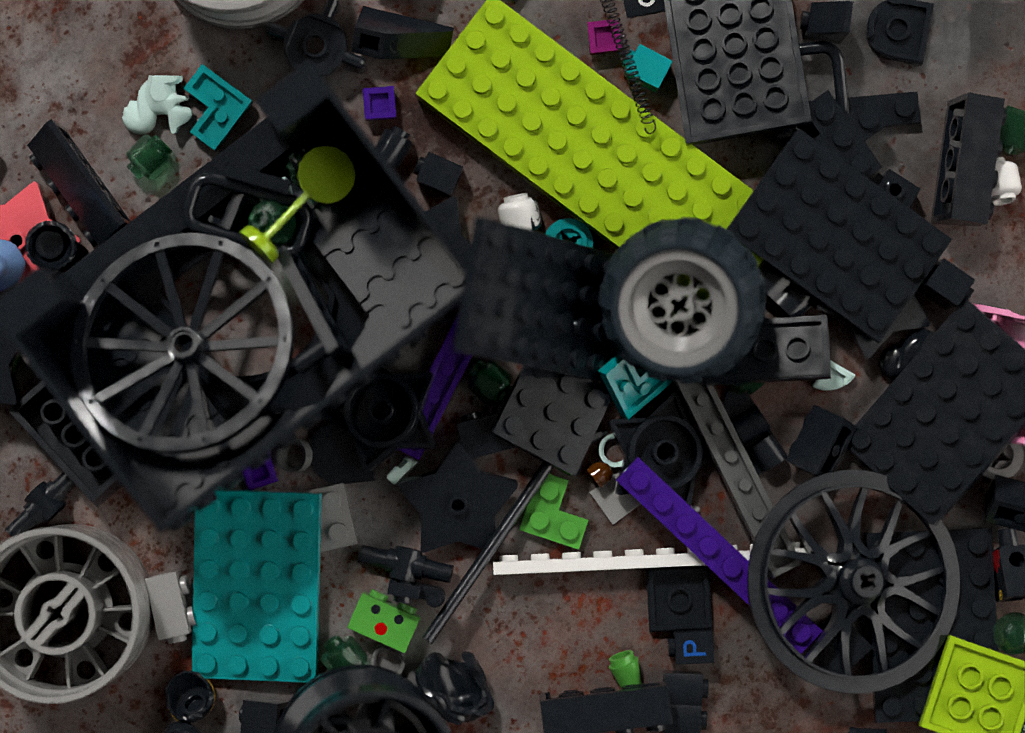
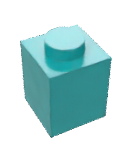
M639 44L636 51L632 50L631 53L626 55V57L633 55V58L623 61V64L632 60L635 61L634 64L626 65V69L637 66L636 69L627 71L626 74L639 71L638 74L629 76L628 79L631 80L634 77L640 76L639 80L633 82H642L641 86L657 93L673 61Z

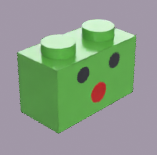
M371 589L370 593L364 591L347 628L405 653L421 618L420 615L416 614L417 608L407 603L393 604L387 601L389 597L387 594L375 589Z

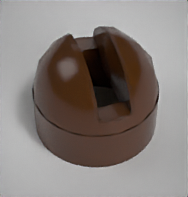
M596 462L586 469L588 475L599 489L606 486L612 479V469L604 462Z

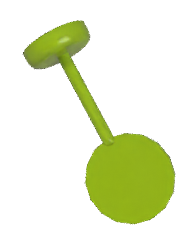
M321 146L305 154L299 164L297 174L299 185L304 193L264 234L252 226H246L239 232L245 242L267 262L273 264L279 255L278 250L270 239L309 198L325 204L338 202L348 195L352 189L355 179L354 166L347 154L340 149Z

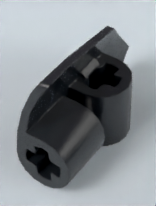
M727 391L723 406L757 474L766 472L785 460L787 454L770 430L769 423L748 392Z

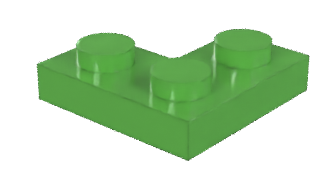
M549 474L528 504L519 530L579 550L588 519L559 510L569 480Z

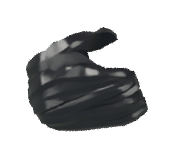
M464 651L461 654L464 662L447 659L439 652H433L426 656L425 661H422L421 665L416 669L415 681L419 693L447 722L461 725L463 722H472L494 709V701L486 684L484 671L473 653Z

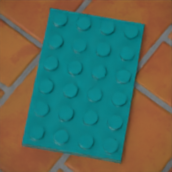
M219 490L215 493L218 499L200 512L195 508L193 616L196 625H193L192 671L200 673L207 679L307 683L318 676L322 493L228 490L225 492L224 490Z

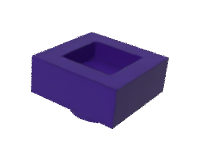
M394 86L363 88L366 121L397 119Z

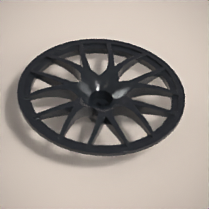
M840 470L825 473L801 483L784 495L770 510L755 536L750 551L747 568V590L752 616L762 639L769 650L787 669L801 679L820 688L842 693H870L887 689L910 678L921 670L938 652L948 636L957 612L960 595V572L953 541L942 520L937 526L931 525L887 484L886 475L863 470ZM858 487L860 490L846 525L827 492L841 488ZM868 489L879 491L895 498L887 520L876 542L870 548H866L860 540V520ZM817 496L820 497L839 540L836 553H828L808 533L795 513L808 501ZM902 504H904L918 516L928 530L891 542ZM789 519L809 553L773 549L782 528ZM932 536L939 553L941 566L895 577L888 571L890 557L900 549L918 540ZM770 556L785 557L810 564L816 568L822 578L813 587L768 588ZM943 573V593L940 609L904 586ZM861 575L870 576L868 583L871 586L869 588L860 587L862 584ZM769 594L806 598L779 627L772 612ZM891 595L898 596L937 617L931 631L922 644L905 633L891 620L885 612V598ZM822 603L831 604L832 618L815 644L803 657L789 643L784 634L808 611ZM861 616L867 621L871 633L879 672L869 675L851 676L849 637L852 623ZM883 628L900 640L917 648L905 660L889 669L887 666ZM835 635L837 636L838 653L843 675L825 670L811 662Z

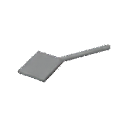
M620 471L614 474L611 481L602 489L596 487L589 492L612 524H615L641 505L631 494L617 495L615 493L617 487L616 479L619 477ZM691 506L697 513L700 512L699 507Z

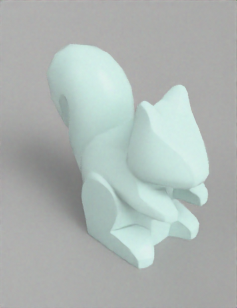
M149 75L148 80L140 87L137 101L131 100L128 106L124 107L122 119L125 127L130 132L138 135L147 134L155 127L157 115H167L171 133H178L179 128L192 117V110L189 107L180 105L181 102L189 100V96L179 95L176 92V84L182 82L183 76Z

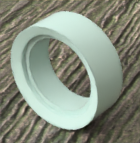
M613 433L608 434L599 444V456L609 466L621 467L623 460L612 462L604 455L606 442L614 438Z

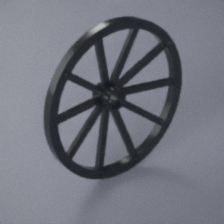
M181 233L156 238L135 247L118 258L99 276L83 300L84 303L80 306L72 332L71 365L79 394L90 413L108 431L124 442L143 450L162 454H187L211 449L235 438L253 425L271 406L286 380L291 366L295 340L292 310L281 284L272 271L260 258L238 243L226 238L201 233ZM180 250L213 251L188 328L166 253ZM224 255L238 260L255 272L262 281L200 331ZM154 257L157 259L176 325L175 330H172L115 286L128 272ZM269 291L276 309L279 336L206 341L264 293ZM109 293L167 338V342L89 338L96 313ZM193 342L190 350L181 353L182 347L186 343ZM277 347L271 372L259 393L255 392L207 356V352ZM88 349L167 353L96 394L89 374ZM173 364L139 432L117 421L104 407L103 404ZM199 364H202L251 401L237 416L213 430H209L197 368ZM186 366L199 434L182 438L150 436Z

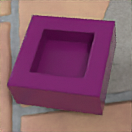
M607 20L587 22L590 55L616 53L619 50L616 48L617 44L614 43L615 39L612 37L613 33L610 32L611 28H609ZM617 22V23H611V24H610V27H613V26L619 24V22ZM619 28L612 29V32L619 30ZM619 33V34H614V37H615V38L618 37V36L620 35V33ZM620 39L615 40L616 43L621 41Z

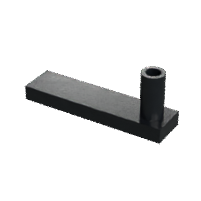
M286 245L278 249V260L320 338L292 359V364L301 375H304L331 355L344 362L353 355L349 345L300 254Z

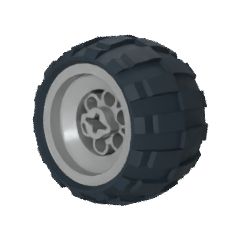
M690 217L673 220L663 219L649 224L634 235H631L618 248L606 267L607 270L600 285L599 304L602 307L603 315L601 322L609 340H613L619 350L618 354L631 367L635 365L647 372L648 377L659 381L675 380L681 382V384L701 382L702 379L711 376H720L733 368L749 352L759 334L764 319L766 291L764 280L757 266L758 262L748 247H744L734 237L733 233L720 225L715 226L703 222L699 218ZM680 274H687L691 279V283L685 286L681 285L678 281V276ZM661 282L667 284L669 292L666 294L659 293L657 284ZM701 288L708 290L710 297L707 300H701L697 296V290ZM687 294L689 297L685 307H682L680 310L678 309L675 313L673 310L677 302L676 300L679 301ZM656 306H662L666 311V315L661 316ZM695 312H703L707 319L695 321L693 316ZM675 320L682 321L685 327L674 325L672 322Z

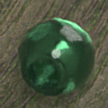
M1020 612L1005 614L1000 617L994 627V639L998 648L1008 655L1025 653V614Z

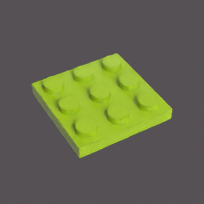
M948 635L918 726L938 733H1020L1025 720V661Z

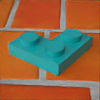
M201 64L183 88L208 107L190 133L217 152L253 104V101L205 65Z
M619 354L598 370L620 415L627 420L673 382V380L662 382L648 377L647 372L640 368L636 370L634 365L631 367Z

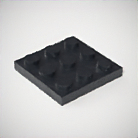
M523 365L490 434L573 477L577 473L612 398L607 388L591 379Z

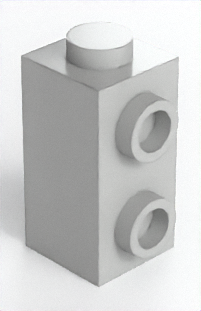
M177 570L145 578L158 641L167 639L168 644L187 640L186 634L192 632L196 621L193 616V606L189 607L186 594H190V587L186 575L182 576L181 571Z

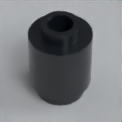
M393 126L392 130L385 128L375 146L393 170L395 168L399 169L413 144L408 141L410 134L396 126Z

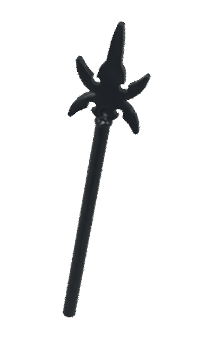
M604 382L600 383V385L606 387ZM608 431L596 432L591 443L602 439ZM583 460L577 470V476L579 475L582 469ZM544 462L539 466L422 636L430 644L434 643L554 467Z

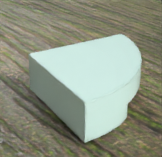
M830 360L831 379L815 380L812 387L825 391L836 390L850 383L855 374Z
M410 455L404 457L399 466H395L388 473L387 479L398 486L399 481L406 478L418 464V461Z

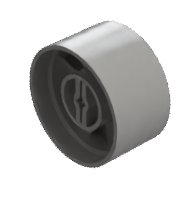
M63 524L27 531L10 538L0 545V593L3 589H8L13 595V601L9 606L3 604L0 599V616L15 615L16 627L22 639L6 650L0 641V687L12 695L33 702H69L95 692L118 678L135 663L149 640L154 618L145 583V578H148L149 575L141 560L127 544L109 532L96 527L80 524ZM63 536L79 538L94 545L85 565L65 562ZM45 541L51 542L54 546L55 552L51 558H47L42 554L41 547ZM19 550L22 551L36 572L24 588L1 577L5 566ZM105 554L116 565L113 570H108L104 567L102 559ZM120 573L123 575L128 586L132 605H113L112 595L106 583ZM51 580L68 582L55 599L43 605L40 616L36 620L35 602L40 590ZM88 603L89 621L82 636L75 642L56 641L57 636L68 624L79 619L82 608ZM125 613L133 614L132 629L126 628L123 624ZM107 634L128 643L123 655L110 670L107 669L94 649ZM22 649H28L32 652L33 662L31 665L24 664L21 661L20 653ZM46 654L65 658L67 686L55 685L35 678ZM83 661H90L94 664L95 674L93 677H88L82 672L81 666Z

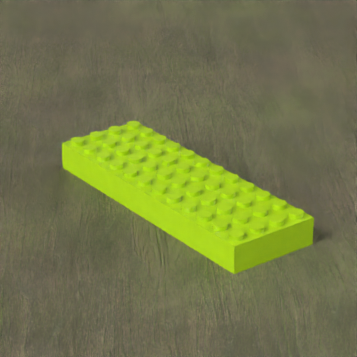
M486 0L415 93L417 100L575 219L584 223L591 231L617 250L631 235H634L647 225L663 219L699 218L703 222L715 226L720 225L726 229L753 191L694 145H686L685 139L654 115L642 120L643 122H651L655 119V132L647 134L645 128L648 133L653 132L655 128L654 122L649 124L641 122L642 118L639 117L640 113L637 111L638 107L635 106L636 102L501 0ZM650 112L642 113V114H641V117H644V116H646V115H648V114H651V113H650ZM752 253L758 262L757 266H759L763 260ZM680 274L678 276V281L681 285L685 286L691 283V279L687 274ZM704 288L697 290V296L701 300H707L710 297L708 290ZM686 294L682 299L687 302L689 296Z

